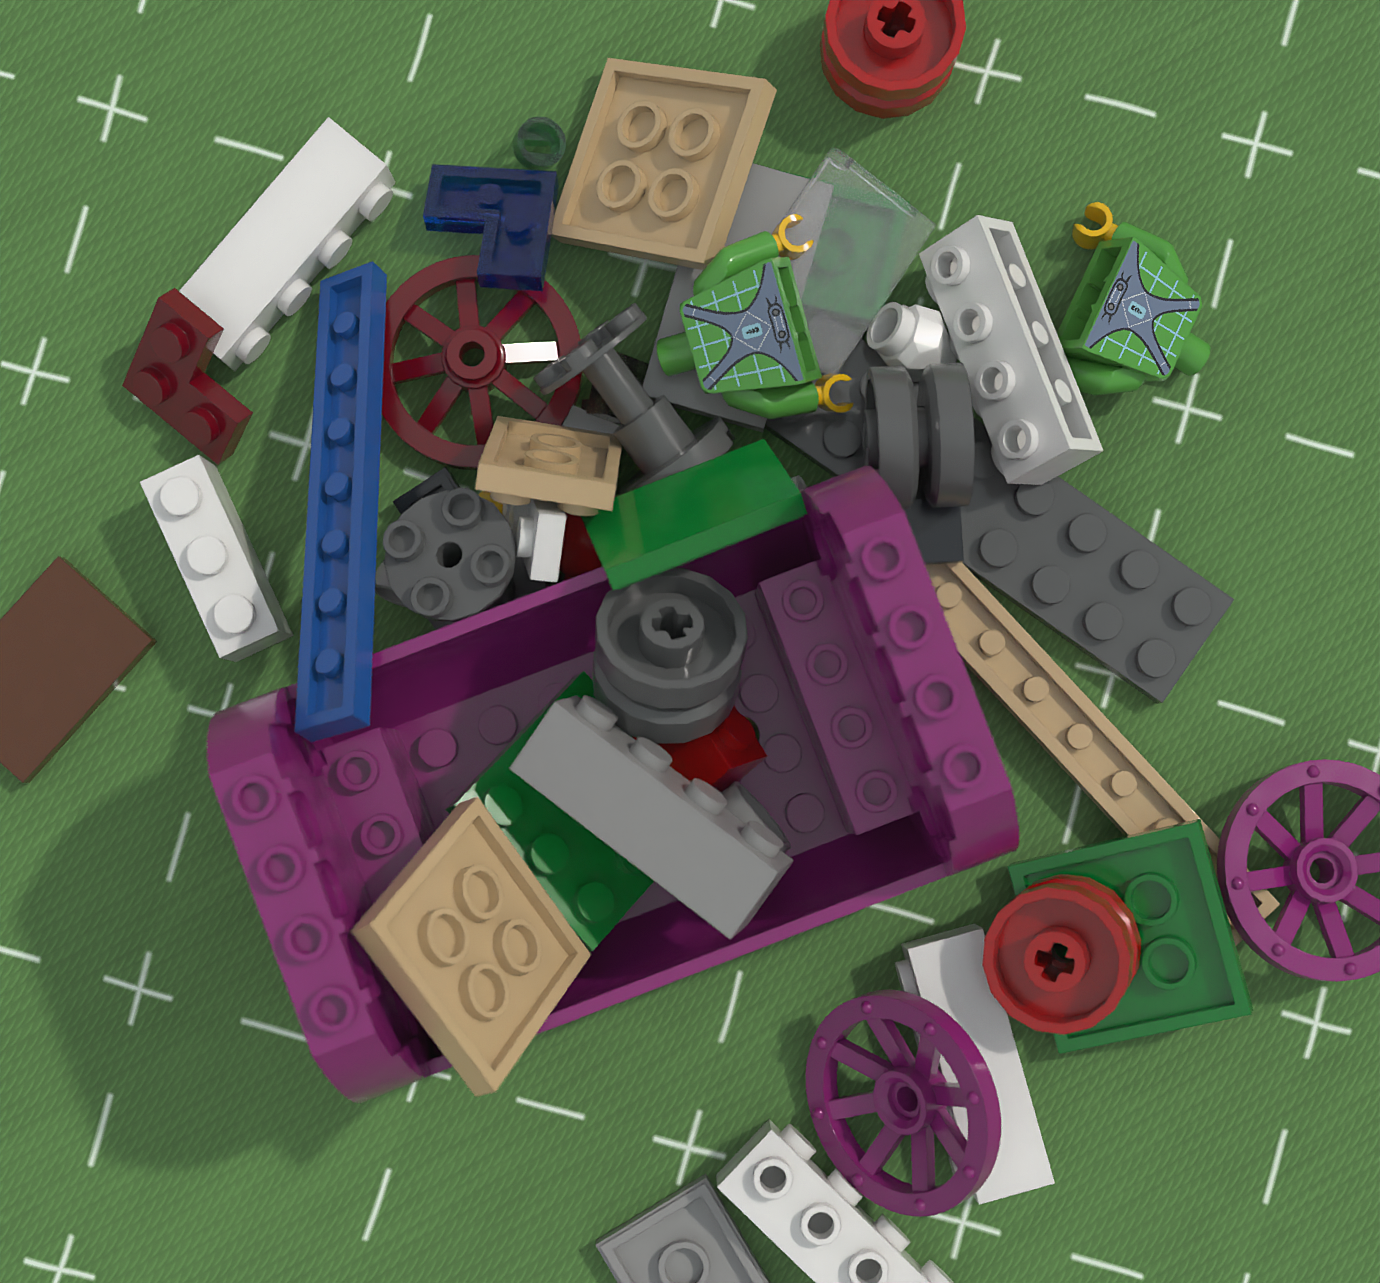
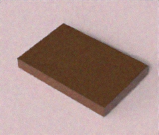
M60 556L51 563L0 619V763L22 783H30L157 642L155 638L67 559Z

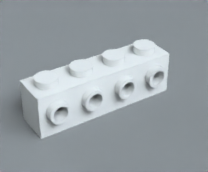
M977 215L919 253L927 274L925 279L927 290L932 299L939 305L948 328L950 349L966 368L971 390L972 406L983 419L992 443V459L997 469L1005 476L1007 484L1042 485L1103 452L1104 450L1013 222Z
M768 1119L716 1175L717 1188L815 1283H954L930 1259L923 1267L920 1266L904 1250L911 1243L910 1240L889 1218L882 1214L874 1221L858 1206L857 1203L864 1196L837 1169L827 1176L810 1159L817 1152L816 1149L791 1124H788L781 1131Z

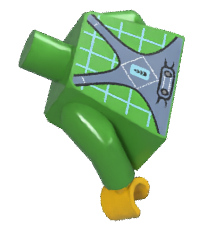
M1095 202L1087 205L1084 213L1085 217L1099 223L1102 228L1089 230L1081 224H1074L1072 237L1075 243L1082 248L1096 250L1057 332L1080 392L1091 395L1133 392L1139 389L1145 381H1165L1171 375L1174 368L1185 375H1195L1207 362L1210 355V345L1191 333L1202 308L1201 296L1188 285V276L1173 245L1169 241L1128 222H1122L1119 226L1112 223L1113 215L1110 209L1103 203Z
M798 214L787 216L775 227L772 235L767 231H763L719 250L695 279L693 285L694 296L680 304V314L685 332L661 338L657 341L658 359L667 376L671 377L696 369L701 388L705 394L721 393L728 406L767 419L813 413L818 406L825 411L841 413L847 412L853 407L854 402L834 404L830 400L829 390L832 384L836 381H849L852 379L846 374L829 373L821 375L790 260L798 259L814 243V240H810L804 245L796 246L789 243L786 239L785 229L798 225L804 219ZM818 379L815 385L813 384V382H811L812 380Z

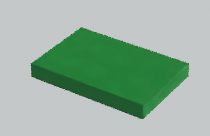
M761 439L614 497L612 511L599 509L598 514L581 516V519L612 590H619L803 517L804 514H807L801 492L766 440Z

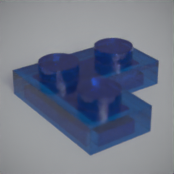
M432 164L423 212L426 231L483 234L477 268L480 287L543 291L559 189L557 171Z

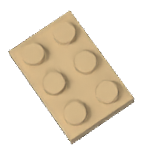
M497 416L479 461L475 490L491 492L490 497L493 500L509 505H527L531 503V498L558 502V508L561 511L573 515L593 516L598 514L599 509L612 511L622 445L613 434Z

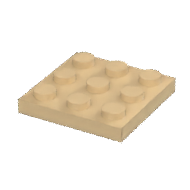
M608 58L548 234L565 244L704 270L719 250L725 246L777 89L763 78Z
M478 796L461 802L454 808L351 930L476 1097L497 1091L591 956Z

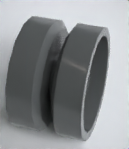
M929 364L920 376L917 406L913 382L904 366L870 367L867 370L865 410L863 411L862 424L865 465L872 467L878 472L895 495L902 509H910L916 499L919 468L923 492L932 508L969 506L973 491L975 444L971 390L964 364Z
M672 568L619 590L611 589L605 595L596 615V649L593 656L592 670L593 691L595 699L606 705L616 714L618 720L615 725L628 735L637 738L644 737L654 743H686L712 733L730 716L739 693L742 674L741 665L744 660L748 638L745 613L733 594L710 576L684 568Z

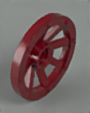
M466 255L448 258L423 268L400 285L386 302L382 394L383 417L396 434L422 456L448 467L478 471L480 458L494 426L489 391L497 388L534 418V422L562 426L572 406H575L583 380V371L555 389L549 404H547L507 371V365L552 363L562 355L566 356L579 346L577 342L581 339L568 306L557 291L541 276L516 262L504 258L486 255ZM476 282L500 284L517 291L514 297L486 327L480 326ZM453 285H456L460 321V328L456 331L419 307L422 302L433 294ZM535 304L550 321L558 341L514 344H502L501 342ZM405 322L443 347L441 353L393 363L396 343ZM474 348L484 351V359L479 365L472 367L463 364V357L467 351ZM446 373V379L416 422L404 408L395 384ZM463 391L469 393L477 445L457 444L434 435Z

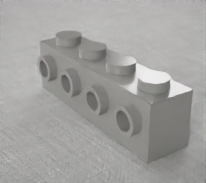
M573 696L554 702L509 769L729 939L734 937L748 925L794 861L781 851L784 845L780 838L758 822L749 821L746 825L725 809L728 803L726 798L713 786L696 778L690 782L669 766L672 762L671 756L656 743L644 737H638L634 740L615 725L618 720L616 714L600 701L590 696H583L582 699L578 696Z

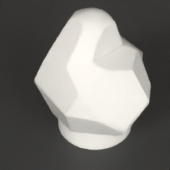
M890 302L874 315L867 330V343L869 347L878 352L887 366H904L910 374L912 382L920 381V376L929 364L956 363L957 358L950 349L949 334L940 311L916 304L908 307L897 302Z

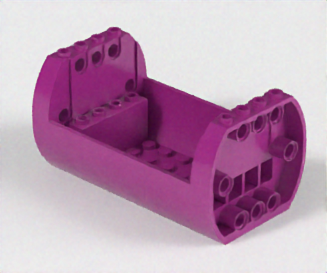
M865 465L802 489L800 492L807 510V514H804L803 517L674 567L710 576L733 594L745 613L748 638L744 660L741 665L742 674L739 693L734 706L740 714L751 719L756 724L759 731L758 742L768 757L744 776L739 783L760 802L784 832L791 845V848L785 854L794 861L748 925L731 939L654 881L593 951H590L591 956L536 1035L1017 850L1020 838L1019 823L1012 786L905 512L886 482L872 467ZM603 567L374 653L372 656L370 726L315 742L305 739L295 732L297 683L281 687L223 709L211 717L207 733V761L209 777L311 1055L332 1085L352 1102L362 1103L453 1067L351 930L449 816L445 809L575 675L582 671H585L593 680V656L596 649V615L605 595L612 589Z

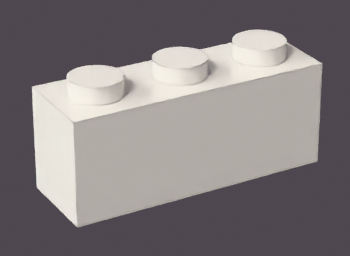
M197 455L141 481L140 484L219 658L237 662L293 636L217 467L205 458Z

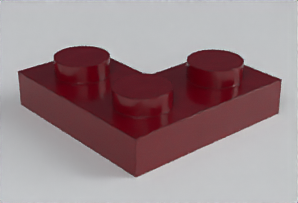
M173 288L158 297L122 386L219 465L234 454L253 412L205 373L224 328L176 288Z

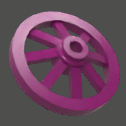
M1310 760L1288 765L1269 773L1254 783L1240 797L1228 815L1221 833L1217 853V878L1224 906L1229 919L1241 938L1257 955L1272 966L1288 974L1314 981H1350L1380 972V937L1368 947L1354 953L1336 901L1339 900L1380 925V900L1355 885L1358 875L1380 872V852L1354 856L1348 848L1376 814L1380 812L1379 774L1360 765L1340 760ZM1323 784L1341 787L1361 796L1327 838H1324ZM1298 787L1300 799V843L1267 811L1278 798ZM1254 830L1284 859L1282 867L1247 872L1248 848ZM1312 862H1315L1320 870L1317 882L1310 874ZM1287 886L1290 893L1273 929H1271L1261 916L1251 891ZM1310 903H1312L1331 958L1315 956L1291 945Z
M890 989L876 990L842 1003L825 1017L813 1036L808 1052L805 1073L806 1094L810 1115L820 1142L843 1177L856 1190L875 1204L895 1213L908 1216L925 1217L946 1212L974 1195L988 1179L997 1160L1001 1141V1112L997 1090L989 1068L979 1049L966 1031L948 1013L925 998L912 993ZM863 1020L868 1022L890 1062L847 1040L848 1035ZM893 1021L904 1024L920 1034L916 1060ZM941 1055L950 1066L958 1083L947 1082L944 1075L938 1070ZM838 1061L875 1080L874 1090L839 1097L837 1086ZM947 1106L966 1108L968 1120L967 1140L947 1111ZM877 1112L885 1125L865 1153L854 1138L845 1118ZM934 1133L958 1168L946 1183L936 1186ZM905 1135H911L912 1184L901 1181L883 1170V1167Z

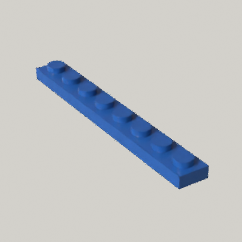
M373 261L320 281L295 732L310 742L370 726L387 274Z

